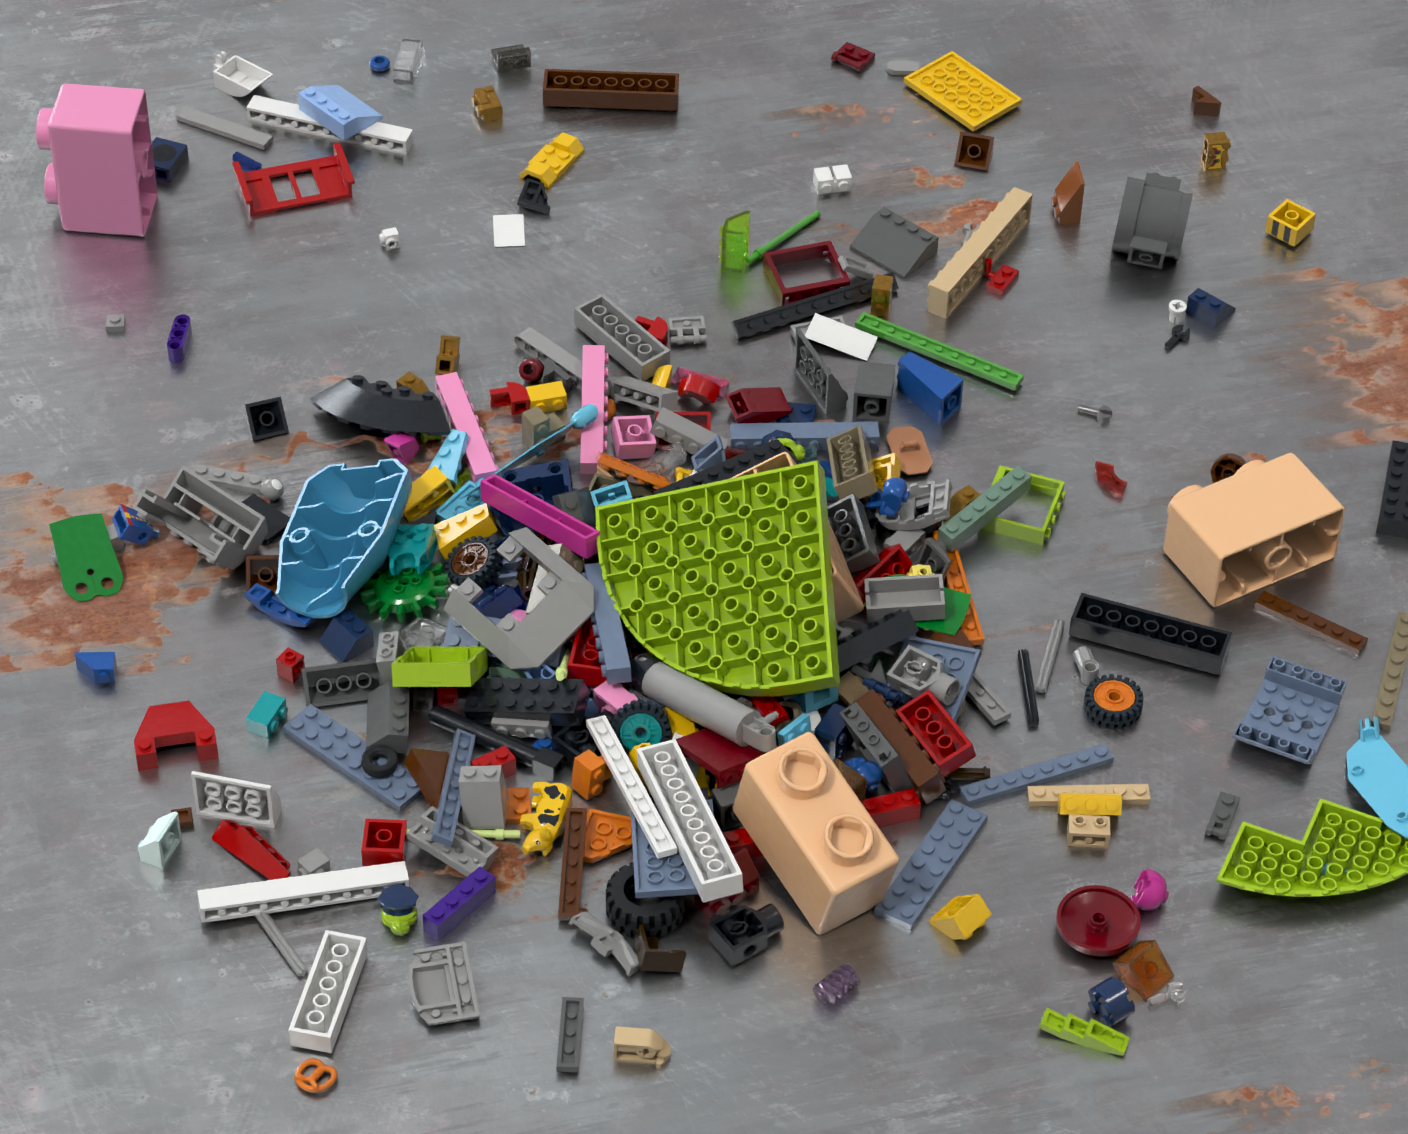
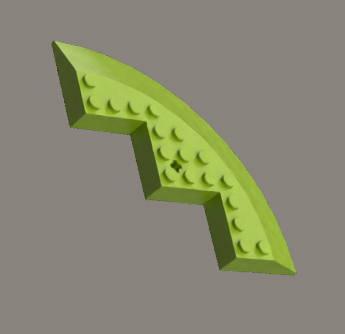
M1320 798L1302 841L1243 821L1216 882L1242 890L1293 897H1316L1353 893L1377 887L1408 874V839L1388 828L1380 817L1377 818ZM1326 863L1329 864L1326 869V874L1321 875L1323 865Z

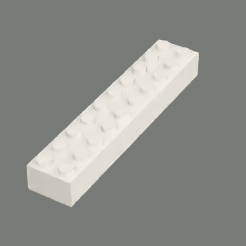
M676 739L638 748L637 763L640 773L677 846V850L702 902L743 892L742 872Z

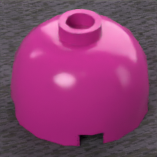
M1149 868L1143 870L1135 882L1133 888L1137 889L1136 895L1131 894V900L1138 909L1144 911L1154 910L1161 903H1165L1169 892H1167V884L1163 876Z

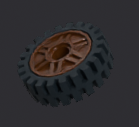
M473 536L471 540L468 538L464 539L465 543L459 542L458 548L454 546L452 549L453 553L449 552V559L445 561L446 574L448 573V578L453 584L460 586L469 577L479 587L485 588L487 587V582L489 584L493 582L492 577L497 578L498 574L496 572L501 571L500 566L503 565V557L497 552L496 545L487 537L478 536L476 538Z

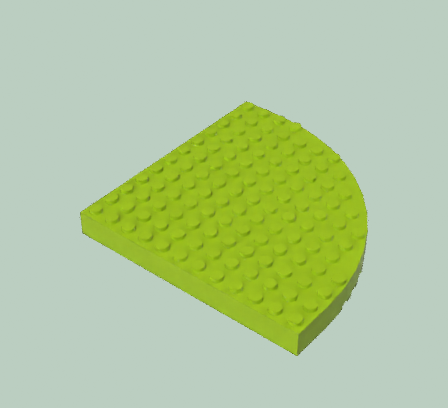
M817 460L595 507L596 530L600 531V535L597 538L599 565L602 569V577L611 600L616 602L613 606L615 610L619 611V616L625 623V626L653 656L715 690L730 694L774 697L840 686L825 470Z

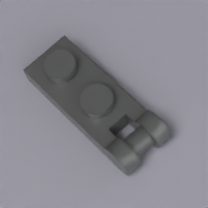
M1220 792L1206 827L1205 835L1219 836L1221 840L1226 839L1240 797Z

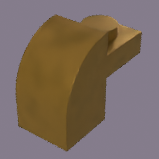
M441 335L440 353L436 357L435 374L444 375L457 371L460 358V337Z

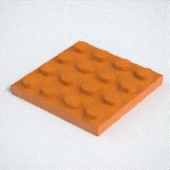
M598 451L596 459L601 468L609 471L611 468H614L617 474L627 478L631 475L635 481L646 485V482H649L657 490L671 484L668 478Z

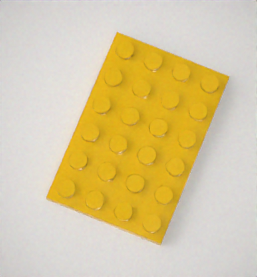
M953 51L904 77V84L973 132L1022 104V98Z

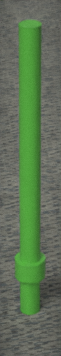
M816 210L765 246L754 250L753 254L745 259L746 263L751 264L755 260L763 258V253L770 251L820 217V211Z

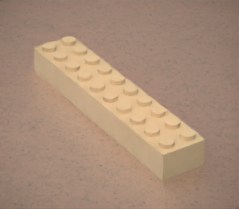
M1016 187L1006 193L1002 202H999L995 210L989 213L988 218L981 222L976 231H973L970 239L964 242L959 251L955 252L954 257L946 263L942 271L938 272L936 278L930 281L927 288L929 290V296L926 301L928 304L927 312L944 319L948 318L984 275L985 259L991 258L993 265L1028 224L1033 194Z

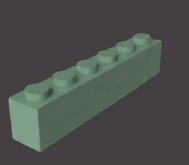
M1019 465L942 525L938 530V540L943 541L947 550L952 553L1026 494L1031 488L1032 476Z

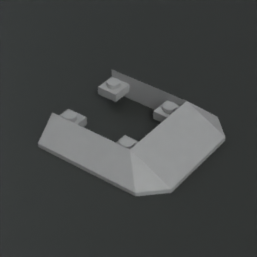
M525 527L509 532L510 536L496 549L510 564L525 552L548 572L537 584V587L547 596L521 622L508 613L495 626L472 605L483 593V590L469 577L456 590L452 589L444 607V611L510 670L539 669L594 614V585Z

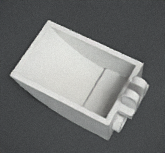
M225 51L215 56L216 63L214 68L216 69L213 71L214 87L231 96L243 97L248 95L273 75L269 71L237 55L229 59Z

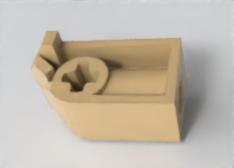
M616 1026L614 1061L656 1064V1068L661 1069L669 1059L671 1047L667 1040L660 1037L658 1032L652 1029Z

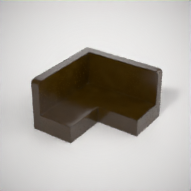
M639 924L634 944L640 971L682 973L686 951L659 949L656 937H646L644 925Z

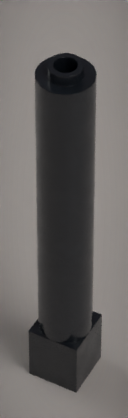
M439 705L431 708L428 718L431 724L451 733H455L458 728L476 735L474 743L492 751L506 745L515 756L516 761L533 768V773L554 782L564 769V755L544 746L538 749Z

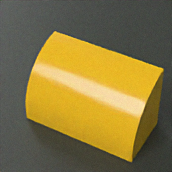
M663 365L655 371L652 384L670 389L672 365Z

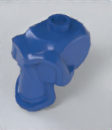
M893 477L884 483L883 491L878 489V492L870 496L866 507L880 508L879 514L891 517L897 515V511L902 508L904 502L907 503L910 492L907 491V483L903 479Z
M856 757L842 762L840 765L841 770L847 775L845 780L855 794L865 791L872 792L879 787L878 784L882 780L883 774L879 765L874 761L865 762L864 757Z

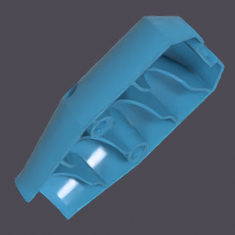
M396 458L379 460L377 465L347 468L345 463L328 465L306 479L279 546L278 581L275 595L286 607L298 614L312 618L336 616L344 610L347 602L382 566L412 492L410 473Z

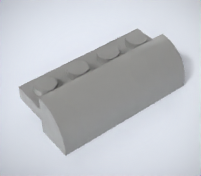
M433 806L422 814L419 823L407 832V840L466 877L480 866L487 871L493 863L499 848L457 822L453 843L450 847L431 840L437 809Z

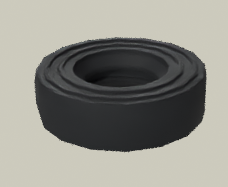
M386 745L371 746L362 755V768L369 776L375 778L387 777L394 773L397 768V754L395 750ZM377 757H384L387 759V763L381 766L374 765L372 760Z

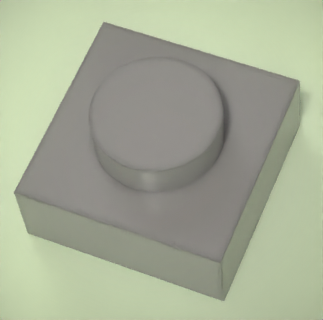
M125 314L106 315V332H124Z

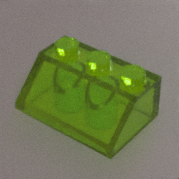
M748 210L727 218L724 226L720 227L719 236H722V239H720L719 250H722V253L720 252L719 263H721V271L741 274L743 272L745 259L749 252L750 211Z

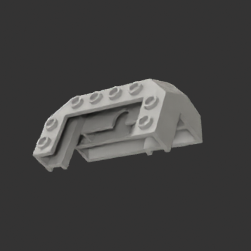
M184 465L180 468L163 497L143 488L132 507L138 511L137 516L146 521L148 520L154 525L160 523L171 529L170 534L177 538L183 537V542L191 547L197 546V551L207 556L206 560L224 570L226 567L234 570L246 560V556L256 553L268 533L266 518ZM203 505L215 513L211 521L198 514Z

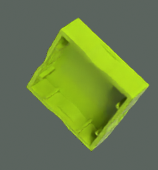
M410 646L402 656L391 663L393 687H471L488 670V649L484 646Z

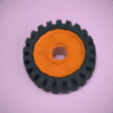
M1109 674V678L1106 675H1102L1101 679L1099 677L1095 678L1087 686L1084 696L1086 715H1089V719L1091 721L1094 720V723L1097 725L1101 722V727L1104 728L1109 725V729H1114V726H1117V729H1122L1123 725L1125 728L1129 727L1130 723L1133 725L1140 718L1143 708L1144 697L1143 692L1140 691V686H1136V682L1133 680L1129 682L1130 678L1128 677L1122 679V675H1117V678H1114V674Z

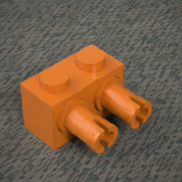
M588 749L574 758L571 788L586 800L598 796L603 790V781L613 776L602 755L597 756Z

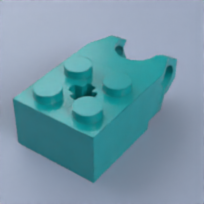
M421 523L419 525L403 524L398 526L388 552L391 575H398L406 568L417 569V574H423L429 565L432 564L438 544L434 524Z

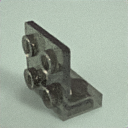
M523 44L491 49L498 72L531 67L530 48H524Z

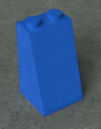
M910 351L899 359L897 388L936 424L941 426L961 407L964 379Z

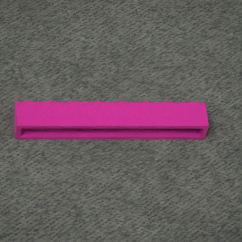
M496 474L480 481L481 500L553 541L559 544L562 543L569 550L586 559L598 553L597 538L600 535V531Z

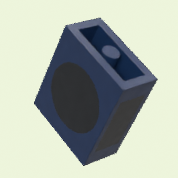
M156 137L152 142L156 179L171 183L189 158L187 145Z

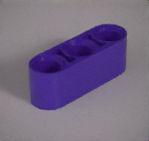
M178 315L173 321L167 341L168 359L172 363H179L185 358L192 334L191 321L188 315Z

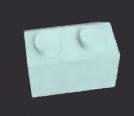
M172 812L158 818L155 824L149 828L147 836L138 845L140 861L159 868L164 867L182 840L179 814L177 812Z

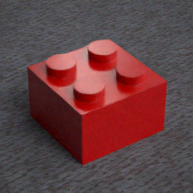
M365 819L361 848L362 866L405 861L407 820Z

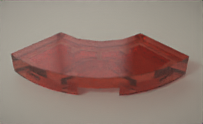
M1096 461L1094 474L1099 486L1108 494L1122 499L1127 488V482L1116 476L1114 465Z

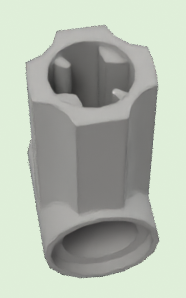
M1082 646L1074 651V658L1081 673V682L1089 686V683L1099 676V664L1094 660L1091 650L1086 648V646Z

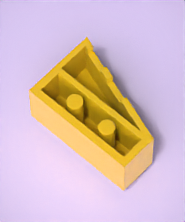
M436 465L412 482V492L403 513V517L409 523L429 514L430 509L436 506L439 508L456 493L449 479Z
M487 503L434 525L439 550L445 560L449 559V552L453 553L452 549L454 546L458 548L459 542L465 543L464 539L468 538L471 540L473 536L476 538L478 536L488 538L498 531L495 517Z

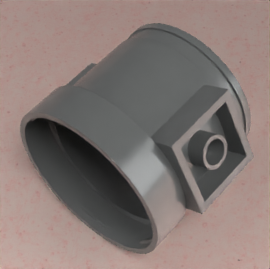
M1147 173L1145 180L1127 177L1111 251L1129 254L1127 259L1129 263L1162 269L1164 258L1178 261L1193 196L1192 193L1188 194L1179 191L1181 179H1177L1174 176H1162L1158 173Z

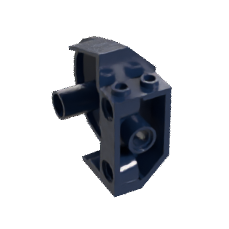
M568 459L501 471L503 479L553 506L552 496L573 491ZM487 504L495 517L496 523L507 538L510 536L509 532L525 527L532 533H537L534 529Z

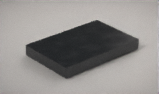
M252 494L242 502L266 518L268 533L262 541L263 543L268 545L284 533L290 517L255 494Z

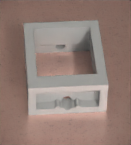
M399 631L379 633L376 664L384 684L392 681L391 663L406 651Z

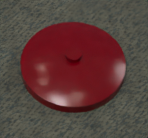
M1101 885L1083 886L1071 891L1061 900L1056 915L1057 929L1063 940L1075 950L1092 956H1111L1128 949L1137 939L1141 923L1138 908L1127 895L1114 888Z

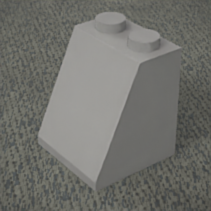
M461 766L459 789L463 825L468 829H505L509 795L502 766Z

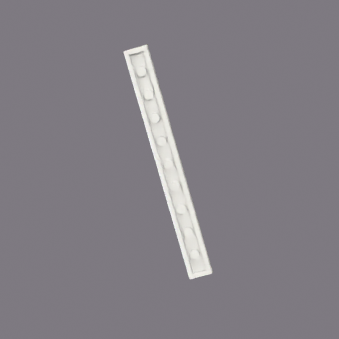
M605 715L587 719L586 726L657 859L677 854L675 842Z

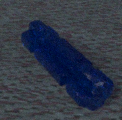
M235 152L232 155L233 161H239L242 166L252 171L262 169L261 163L240 152Z

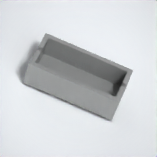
M942 574L864 579L867 624L877 619L879 620L884 615L898 609L902 611L909 610L914 621L945 619Z

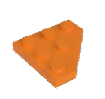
M589 809L586 824L584 862L593 864L633 846L631 817Z

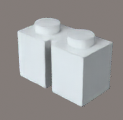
M847 164L832 166L834 177H832L829 167L814 168L813 183L818 195L851 191L852 176Z

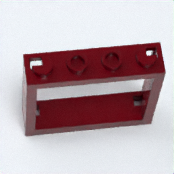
M831 240L763 253V267L781 306L850 285V279L838 261L839 256ZM828 256L838 279L785 288L775 266Z

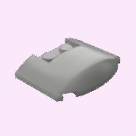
M466 941L415 949L413 953L415 957L409 966V990L417 1012L426 1023L432 1026L480 1018Z

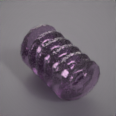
M840 965L838 969L832 971L826 978L815 984L813 992L821 1004L827 1005L829 1003L833 1005L836 1003V999L840 1000L842 995H847L848 990L852 991L854 986H859L860 978L850 965Z

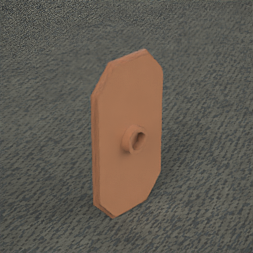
M912 426L892 428L886 438L891 453H896L901 461V472L907 475L927 473L932 467L933 461L922 431Z

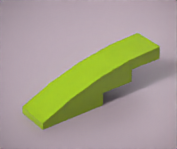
M1049 1008L1045 1009L1038 1026L1039 1029L1075 1044L1121 1056L1124 1055L1130 1037L1092 1018L1089 1022H1086L1071 1013L1065 1017Z

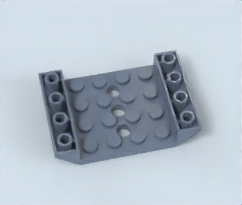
M1272 656L1266 668L1264 680L1243 722L1238 723L1232 738L1308 765L1312 764L1338 711L1347 681ZM1265 713H1271L1273 715L1266 716ZM1288 719V720H1291L1292 722H1291V723H1286V722H1284L1283 720ZM1303 726H1308V727H1310L1311 729L1306 730V729H1304V728H1302V727H1303Z

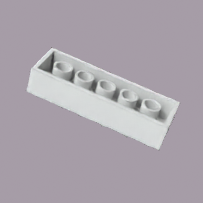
M329 930L325 931L288 1030L290 1046L332 1054L368 954L366 937Z

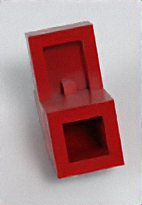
M637 316L635 321L666 346L668 342V325L666 321L658 316L655 321Z
M689 374L688 378H682L677 392L681 398L694 397L701 403L708 404L716 402L721 386L705 377Z
M506 382L505 388L489 390L491 408L510 406L512 415L522 414V412L530 409L528 392L519 383Z

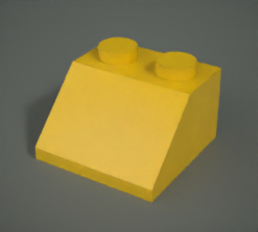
M973 894L954 897L928 921L952 940H967L973 935L975 929L986 924V919L992 914L981 895Z

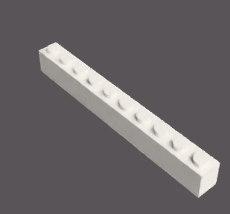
M254 95L246 107L248 121L344 141L299 110L298 104ZM376 122L344 142L407 155L414 143L413 129Z
M405 861L197 890L201 923L260 915V912L268 914L378 898L384 888L394 884L409 887V877Z

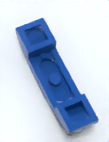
M258 583L244 594L245 598L255 607L284 624L306 627L314 619L292 611L278 598L272 596V590Z

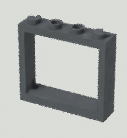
M854 702L841 711L840 715L858 750L867 761H874L879 765L883 774L882 780L890 791L895 793L912 788L915 789L899 755L858 703Z

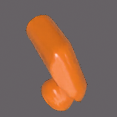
M608 398V407H604L605 411H608L607 420L616 414V403Z

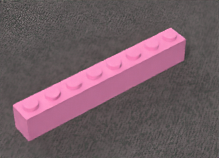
M583 345L582 407L594 404L598 409V416L593 423L581 429L580 474L597 473V465L599 463L596 456L598 451L607 452V441H603L604 437H607V426H604V422H607L608 411H604V407H608V396H604V393H608V382H604L605 378H608V367H605V364H608V353H605V345Z
M457 372L435 376L436 391L451 428L466 432L469 435L463 458L472 481L476 483L483 477L491 476L499 468L497 464L494 465V456L492 452H489L487 439L484 440L483 428L479 427V419L477 415H474L473 404L469 403L467 390L464 391L463 379H459Z

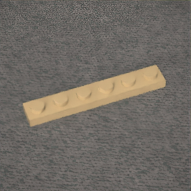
M1148 784L1027 786L1029 807L1058 806V792L1119 793L1122 795V805H1150L1151 800Z

